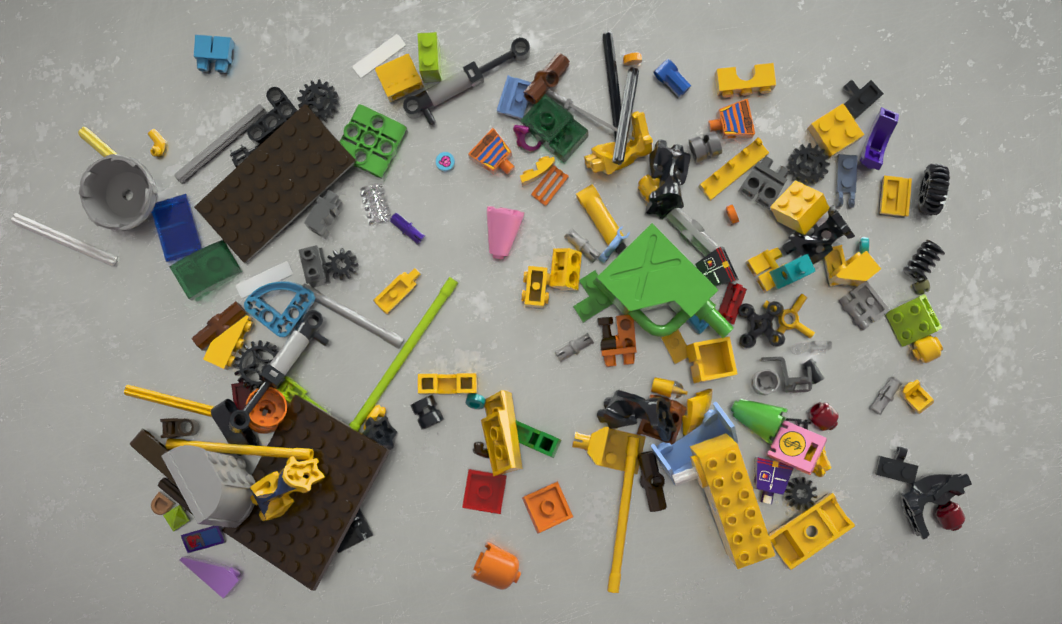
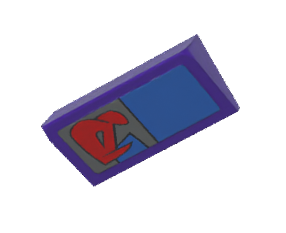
M211 526L181 535L187 553L226 543L222 526Z

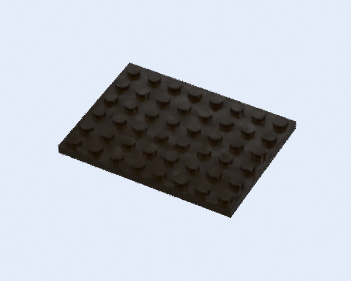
M295 394L287 408L283 421L276 428L267 447L313 449V459H318L317 467L323 473L324 478L320 482L312 484L309 492L293 491L290 493L289 496L294 502L282 516L262 521L259 516L261 509L259 505H254L252 512L242 524L236 528L224 527L222 532L310 590L316 591L390 450ZM262 456L252 473L255 483L277 471L280 473L286 466L289 458ZM304 475L303 478L308 479L309 476H308V475Z

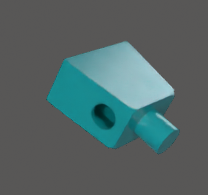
M806 254L769 273L777 289H780L816 271L809 256ZM783 272L787 274V279L783 277Z

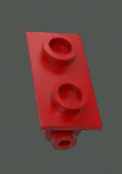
M738 283L728 284L718 311L733 325L738 315V308L742 305L747 291L746 288H743V285Z

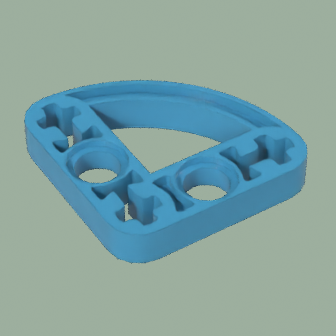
M289 281L273 282L253 291L245 300L244 308L279 337H285L293 332L315 301V295L310 289L298 283ZM279 289L297 293L282 315L262 300L261 297L270 291ZM308 294L307 299L309 302L305 301L301 306L298 305L303 300L302 295ZM256 301V304H255V305H256L259 309H257V308H253V309H252V308H251V307H252V304H251L250 302ZM292 308H296L299 311V316L296 319L290 316ZM267 311L273 314L271 322L266 321L264 318V314ZM287 321L293 322V324L288 323L285 327L287 332H281L282 328L280 327V325L286 324Z

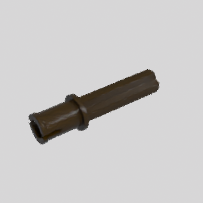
M162 478L158 483V487L184 507L185 512L188 511L192 514L179 488L167 478Z

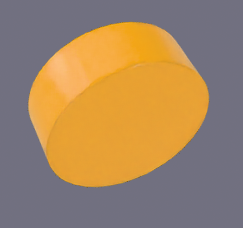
M630 53L623 57L624 65L631 66L641 63V54Z

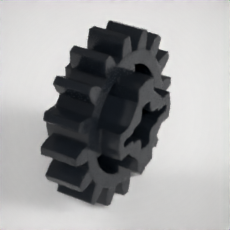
M318 79L317 84L313 80H311L310 86L304 84L305 91L300 90L299 92L302 96L297 97L298 101L302 102L298 104V107L301 108L306 104L310 109H317L318 112L313 111V113L318 118L322 117L324 121L326 120V115L332 117L331 111H337L334 105L339 104V101L335 99L338 97V93L334 92L335 88L333 86L329 87L327 81L322 84L320 79ZM319 89L325 90L327 92L322 93L319 91ZM320 97V103L317 104V98Z
M811 143L806 148L803 144L800 145V151L795 148L793 150L795 155L791 154L789 156V159L792 161L787 163V166L792 167L789 173L795 174L792 179L799 178V182L806 181V185H809L811 181L815 185L818 183V179L822 181L824 179L823 174L829 172L825 168L830 166V163L825 161L829 156H823L825 150L819 151L818 145L812 148ZM800 155L801 162L796 164L797 158ZM805 163H812V166H806ZM819 164H821L820 171L817 174L816 168Z

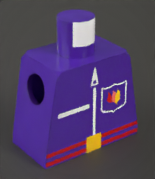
M755 457L754 489L762 490L760 502L772 504L774 493L784 494L794 469L793 467L778 461Z

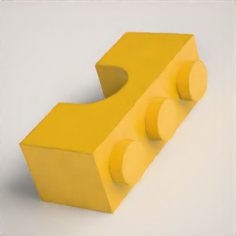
M774 63L754 65L752 69L753 78L747 81L741 80L737 76L736 67L717 69L715 72L717 96L722 95V97L727 98L739 93L742 96H746L758 91L761 94L770 93L776 86Z
M476 373L448 375L418 374V394H477Z

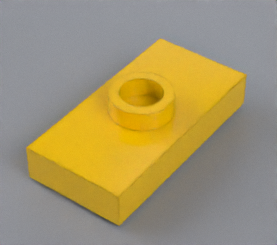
M679 329L669 336L660 337L674 364L688 358L687 344Z

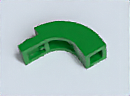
M516 420L519 443L552 458L555 457L562 441L561 439Z

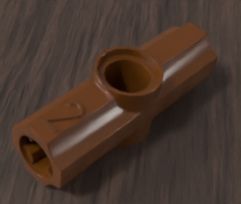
M557 53L543 70L536 72L533 82L523 92L524 98L532 104H537L550 87H555L558 84L559 77L569 66V59L563 54Z
M235 301L221 314L218 313L207 322V326L192 337L193 342L204 351L214 339L247 315L246 311Z

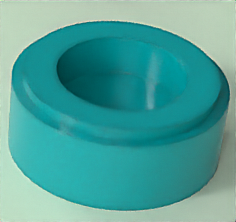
M862 237L860 239L859 252L861 254L865 251L869 253V237Z
M471 393L467 395L465 403L470 408L482 409L486 399L482 395Z

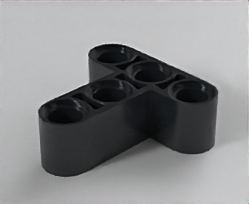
M271 87L266 93L268 101L274 108L248 128V137L257 145L268 139L298 111L279 87ZM275 94H281L279 100H272ZM287 108L292 109L291 114L284 115V111ZM271 120H277L275 126L269 127ZM262 131L259 138H254L255 132Z

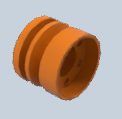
M269 387L249 414L250 423L248 426L251 430L261 434L275 432L278 425L283 421L287 412V402L279 390ZM256 389L249 395L246 401V405L258 389ZM264 409L268 410L266 416L262 415Z

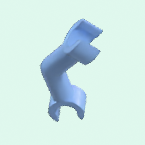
M623 226L617 230L616 237L598 258L602 263H605L621 241L630 235V232L626 236L620 235V230Z

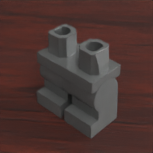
M765 156L760 162H757L738 191L753 199L759 189H761L762 191L755 201L770 209L788 180L786 177L789 169L780 165L776 172L773 171L770 167L774 161Z
M330 190L327 191L324 198L318 197L316 200L317 204L304 222L310 231L324 239L329 234L326 227L332 224L334 216L338 217L340 213L337 208L341 200L337 194Z
M318 245L299 249L306 284H309L312 288L330 284L327 266L323 267L326 264L323 248H318Z

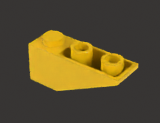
M246 315L210 343L203 360L226 370L232 367L236 361L234 356L237 350H240L245 340L243 338L246 332L248 333L252 328L253 322L251 321L253 318Z

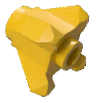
M812 443L804 458L811 462L817 448L812 446ZM825 446L812 471L818 477H823L826 474L825 471L832 468L826 456Z

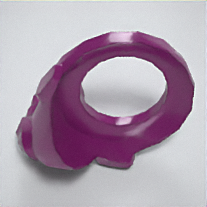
M515 125L513 127L519 147L521 146L524 150L530 152L540 148L542 136L537 129L522 125ZM532 132L537 136L538 143L536 146L526 144L525 135Z

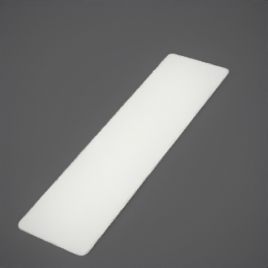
M396 34L356 63L353 69L362 78L402 49L406 44Z
M285 261L236 284V288L240 297L244 298L259 287L278 282L293 275L288 261Z

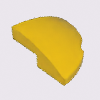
M713 389L698 392L696 397L687 399L688 414L682 416L683 435L689 434L702 423L703 416L709 411Z

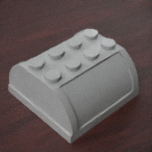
M191 445L176 447L162 455L197 524L236 528L252 512L255 504L250 499L252 495L250 487L255 484V479L245 470L246 463L242 458L229 453L206 451L203 448Z

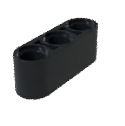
M225 399L211 409L212 418L229 444L257 446V439L249 426L242 433H234L230 430L228 426L230 416L234 411L238 410L232 400ZM235 418L234 423L242 426L244 425V420Z

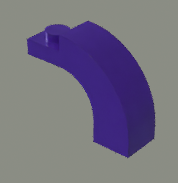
M881 107L868 134L860 157V162L867 168L880 170L882 167L885 149L898 123V113Z

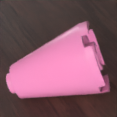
M487 206L489 253L493 254V258L504 259V256L509 255L525 212Z

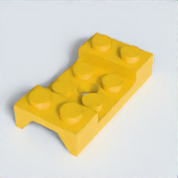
M829 493L787 524L771 532L769 538L772 546L787 568L792 570L854 528L855 524L846 516L838 504L835 495ZM809 526L816 528V534L813 537H809L806 533V529Z

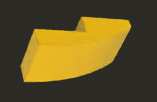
M542 157L538 159L539 162H536L537 170L529 169L522 172L523 175H520L522 186L530 184L545 175L555 165L554 157Z

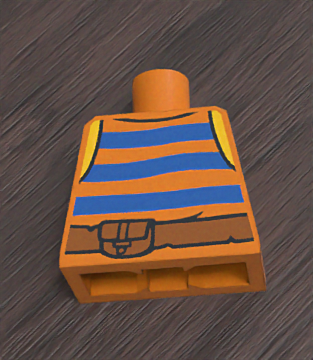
M748 99L719 109L717 112L718 119L708 121L710 132L720 130L722 139L753 138L755 135Z
M494 128L468 153L472 161L492 174L501 169L508 175L515 168L508 161L512 156L511 150Z

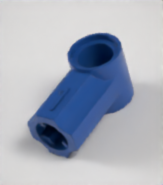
M666 59L653 71L656 78L661 83L666 84L678 97L685 94L691 87L670 59Z

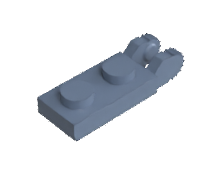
M837 155L835 192L837 193V207H842L843 193L849 194V208H854L858 155Z

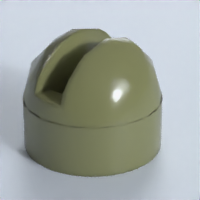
M928 278L913 284L919 294H925L924 290L926 292L930 290Z

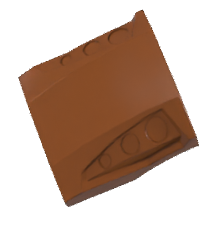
M650 395L649 399L662 397L671 403L670 413L677 430L671 433L669 441L663 442L672 445L678 436L682 424V416L685 415L687 407L678 401L661 395ZM641 419L637 434H643L662 441L656 429H652L651 424L646 419Z

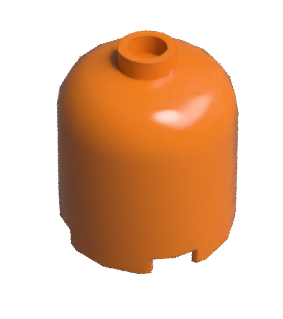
M487 542L485 544L487 549L485 553H480L473 568L476 573L472 574L471 578L500 590L507 589L513 582L517 583L520 578L521 572L518 571L519 561L513 554Z

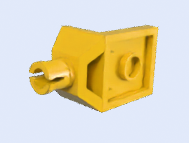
M603 427L591 435L575 432L574 439L582 440L583 442L573 441L572 447L585 449L595 465L625 472L628 436L640 438L638 454L643 452L646 437ZM638 455L636 457L634 474H638L639 470Z

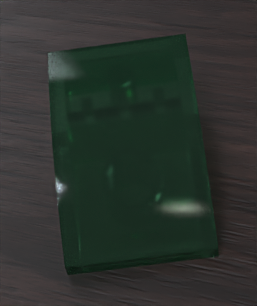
M546 94L520 120L523 126L528 127V131L563 163L589 136L588 129L577 122L571 113Z
M224 240L206 246L169 266L186 296L192 301L207 291L211 292L243 272Z

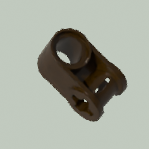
M160 419L162 423L161 438L194 436L199 431V423L194 419ZM189 422L192 427L189 432H186L185 425Z

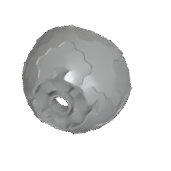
M111 154L95 161L92 165L90 164L80 180L79 195L88 219L95 225L108 229L129 230L137 227L149 217L156 203L157 189L151 173L138 160L120 156L119 154ZM127 190L133 192V197L130 200L125 198Z

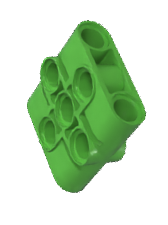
M358 104L349 124L344 127V134L339 142L356 160L359 155H366V159L363 162L357 161L353 166L382 179L391 159L396 155V149L407 127L364 105ZM377 121L383 122L381 128H375L374 124ZM351 130H358L356 136H349ZM372 137L375 139L372 145H366L365 142L368 138ZM385 146L392 147L389 153L382 152Z

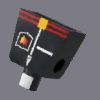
M724 247L717 248L695 264L696 268L715 287L739 280Z

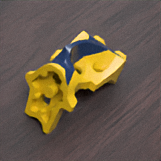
M292 456L288 459L286 466L280 473L277 471L273 472L250 487L252 492L250 499L253 504L259 505L261 509L259 516L262 521L282 516L294 502L289 496L290 493L293 491L309 492L312 484L320 482L324 478L323 473L317 467L319 462L317 458L298 462ZM304 475H308L309 478L306 479V478H303V476H304Z

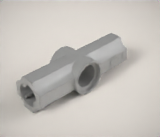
M674 208L666 216L668 221L680 231L679 233L682 238L689 244H693L705 257L718 247L716 242L704 232L705 230L695 219H691L681 208Z

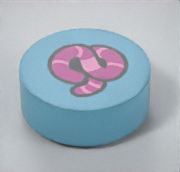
M448 152L440 153L436 157L438 169L443 172L452 170L455 165L453 155Z

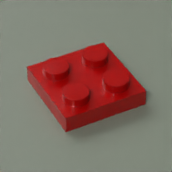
M468 469L462 508L501 514L507 475L493 476V473Z

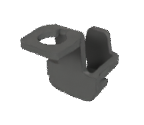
M783 357L761 358V361L782 362L786 393H802L812 390L811 367H807L808 377L789 378L786 361ZM808 384L809 389L795 390L796 385Z

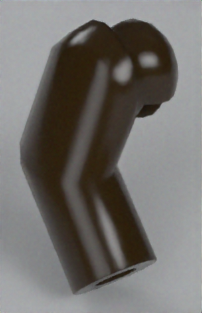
M475 442L472 449L473 453L483 458H489L487 448H483L484 443Z

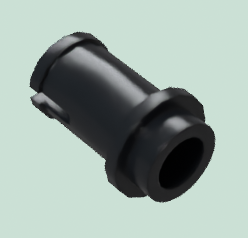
M809 359L802 364L804 366L803 370L807 371V367H811L813 384H816L823 380L824 377L816 366L817 362Z

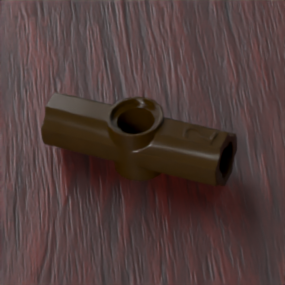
M653 451L639 453L638 460L642 473L640 485L645 489L650 512L665 510L667 508L663 491L665 479L659 473L656 456Z

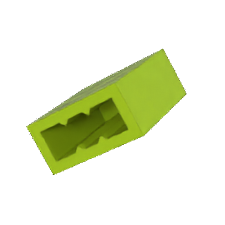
M437 32L417 33L419 72L423 83L441 82V54Z

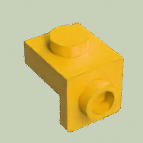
M915 380L913 383L909 382L903 388V399L918 414L934 403V399L920 386L918 380Z

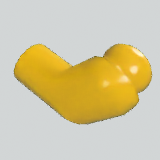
M152 129L148 132V136L154 142L150 153L154 157H160L164 153L165 140L155 129Z
M380 405L374 406L366 420L372 417L376 421L378 416L384 417L386 413L385 407H380Z

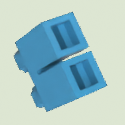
M195 35L194 58L197 60V69L207 72L209 71V64L215 63L216 72L226 73L228 64L232 65L231 55L235 45L232 38L214 36L213 38L207 35Z

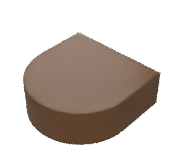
M158 492L151 502V509L157 515H164L176 503L162 492Z

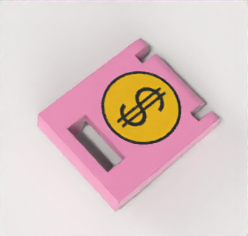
M784 420L782 426L787 429L780 427L770 449L776 452L768 451L767 456L811 475L827 442V438ZM812 443V446L817 448L811 462L804 458Z

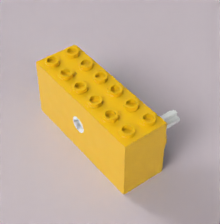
M725 433L689 446L693 455L690 456L693 468L673 474V481L675 486L697 479L701 488H704L726 554L736 568L741 569L774 557L775 553L738 444Z

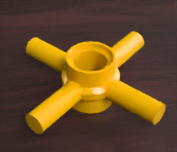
M800 294L792 308L785 309L782 315L778 316L780 326L776 331L784 334L786 330L795 328L810 339L815 332L800 323L797 314L808 298L807 296ZM766 300L762 307L767 309L770 302ZM786 314L792 316V324H787L784 321Z

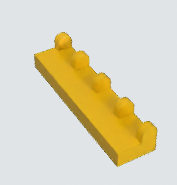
M758 137L704 182L699 184L698 187L711 201L756 165L757 162L767 156L769 151L763 146L762 140Z

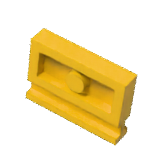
M883 176L879 214L909 216L912 178Z

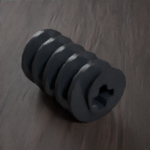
M926 240V242L921 244L922 248L917 249V254L912 256L913 260H909L908 266L903 268V271L917 282H920V278L927 279L924 272L930 274L931 270L928 267H936L933 260H941L938 254L945 255L941 247L930 240Z

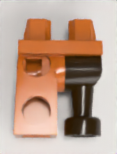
M630 315L616 316L617 335H612L610 325L613 324V317L597 318L598 325L602 326L600 348L601 357H604L606 367L617 366L615 355H623L624 365L634 364L635 353H637L634 319Z

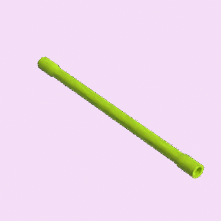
M451 277L447 279L438 296L354 420L350 422V427L357 431L360 430L361 425L446 299L450 297L458 285L457 281Z

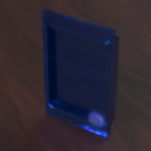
M187 194L155 203L152 215L166 262L176 261L177 259L203 252L202 242Z

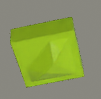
M181 505L176 506L163 515L173 532L191 521Z

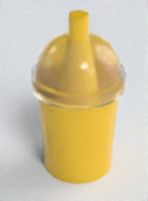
M654 377L651 392L670 397V399H677L682 394H688V391L683 390L682 384L677 380L672 381Z

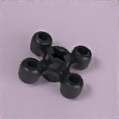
M777 301L770 302L766 313L763 315L756 314L751 304L744 303L739 306V315L751 322V330L740 337L739 342L742 347H754L756 339L760 335L767 336L772 346L779 347L784 344V334L775 331L772 323L775 317L782 315L784 312L782 303Z

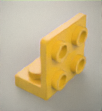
M405 54L375 68L389 102L424 88L421 77L418 75L409 54Z

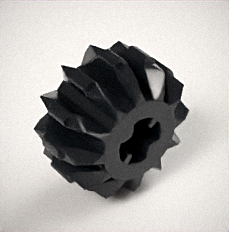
M341 248L340 254L334 250L333 254L335 256L328 255L327 258L331 262L325 264L327 267H331L327 271L328 274L333 273L332 278L337 279L339 276L341 281H344L345 275L348 279H351L349 273L356 274L357 271L353 267L359 266L358 263L354 262L357 257L355 255L351 256L352 252L350 250L345 253V250ZM343 260H345V268L341 267L340 269L338 263L340 261L343 263Z
M795 477L793 478L794 484L788 482L787 485L790 489H785V492L789 493V495L785 496L784 499H792L789 502L790 507L796 504V510H800L802 505L806 510L808 509L807 502L810 505H814L811 497L817 498L818 495L812 494L813 491L817 490V487L810 488L813 483L811 480L806 482V478L801 477L799 482L798 478ZM797 490H804V492H802L804 494V497H797V495L799 494L797 493Z

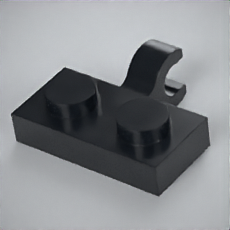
M850 80L843 86L845 91L852 95L844 105L854 120L884 94L872 80L861 89L858 88L853 80Z
M897 446L894 459L879 456L875 475L913 484L919 466L904 462L908 449Z

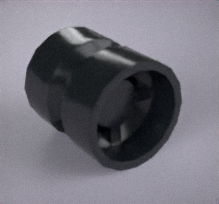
M433 395L410 405L414 415L419 417L417 421L421 430L444 420L441 411L435 408L437 403ZM428 408L430 412L424 414L423 410Z

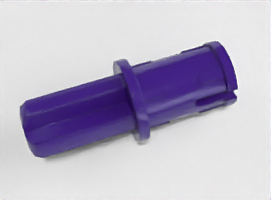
M398 213L393 214L390 218V222L417 245L421 242L420 239L425 237L424 234L412 226V222L409 223Z

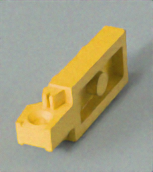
M414 268L409 274L406 272L402 275L400 274L373 301L385 314H388L417 285L414 281L421 275L420 272Z

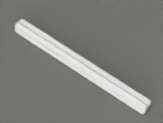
M14 214L11 222L111 266H114L117 261V257L19 214Z

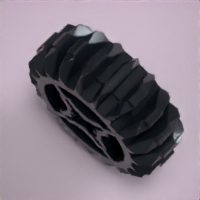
M936 163L926 167L920 182L918 208L921 213L931 216L938 215L943 209L950 184L948 167Z
M261 340L258 341V346L252 341V348L244 345L247 351L239 350L238 353L242 357H235V360L240 362L233 365L235 369H240L234 373L235 376H241L237 381L239 383L244 382V388L250 385V391L252 392L256 386L258 389L263 382L252 381L246 374L258 373L260 377L261 372L256 369L259 361L264 364L262 372L272 361L269 359L263 360L259 352H267L273 358L278 353L276 351L277 346L273 345L270 348V342L268 341L264 346ZM253 354L252 364L245 368L248 358Z

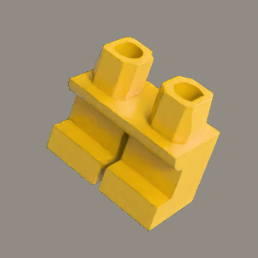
M778 247L770 251L767 249L745 262L754 277L769 269L755 279L764 293L776 286L769 272L779 268L776 260L783 255ZM783 272V277L786 279L787 274Z

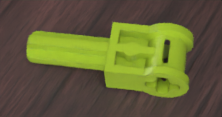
M285 375V380L277 390L283 394L286 401L290 403L296 394L326 411L306 396L307 390Z

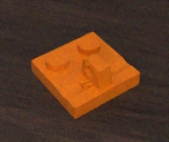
M558 481L522 497L537 534L573 518Z

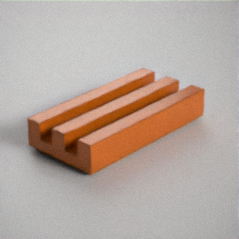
M553 165L531 196L546 207L569 176ZM554 172H556L557 174L550 181L547 187L543 190L540 196H538L537 193L541 190V188L548 181L551 175ZM560 176L563 177L562 180L555 187V189L548 196V198L544 201L543 197L550 190L553 184L557 181V179Z

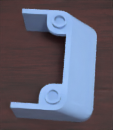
M717 402L713 403L714 410H709L704 414L702 425L671 445L670 443L663 442L657 447L655 444L651 445L654 455L674 485L673 474L693 468L690 456L693 455L689 446L725 433L738 443L735 426Z

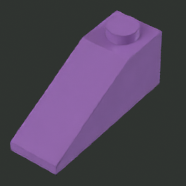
M184 556L180 559L186 567L223 599L228 597L243 579L239 576L241 573L233 566L230 568L226 565L190 556Z

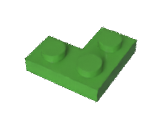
M596 270L579 280L589 297L574 305L573 308L583 323L613 305L593 284V281L598 276Z

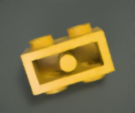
M528 266V271H524L523 283H527L526 290H522L521 302H525V307L544 308V304H548L549 292H546V285H550L551 276L550 273H547L548 268Z

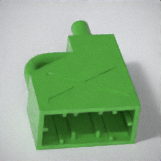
M653 223L593 281V284L624 315H630L646 332L653 336L664 337L671 335L694 314L700 321L703 319L722 338L726 337L734 328L714 308L716 304L710 300L718 289ZM669 305L677 314L667 324L656 325L642 311Z

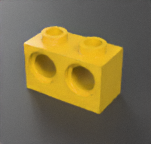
M570 248L553 249L550 287L560 290H578L581 252Z

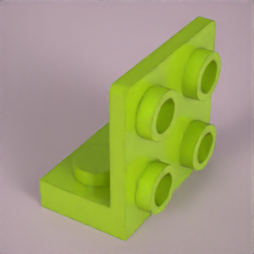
M925 294L886 313L902 347L942 329Z

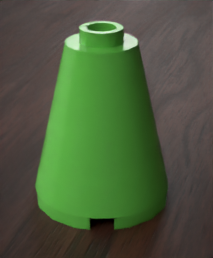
M740 399L739 402H734L731 411L734 412L733 417L768 444L772 445L773 441L771 438L776 437L780 427H782V423L786 418L782 415L783 412L787 413L788 409Z

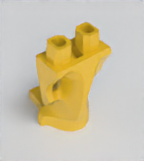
M636 111L632 113L633 131L631 136L635 139L634 141L630 139L627 143L624 162L621 165L614 164L612 161L616 142H609L591 148L592 154L584 156L586 167L588 169L591 168L594 173L603 171L606 174H612L614 171L634 163L637 158L649 155L652 152L653 139L649 135L644 112L639 113Z

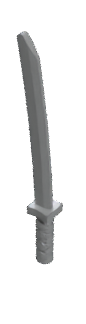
M551 90L544 94L546 97L563 105L565 109L569 110L571 107L616 132L618 131V128L573 105V101L570 98L566 99ZM628 134V138L634 141L635 138Z

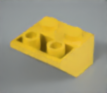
M867 251L862 254L857 252L845 261L848 265L842 264L831 273L833 277L829 279V282L859 286L880 271L881 268Z

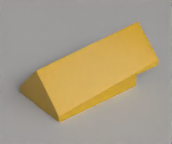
M502 390L486 398L484 407L487 417L481 419L493 476L523 469L512 393Z

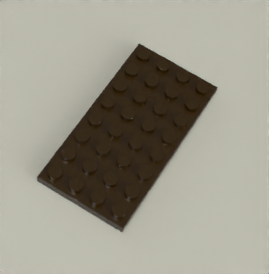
M304 104L194 208L242 262L247 263L355 164L357 160L313 111Z

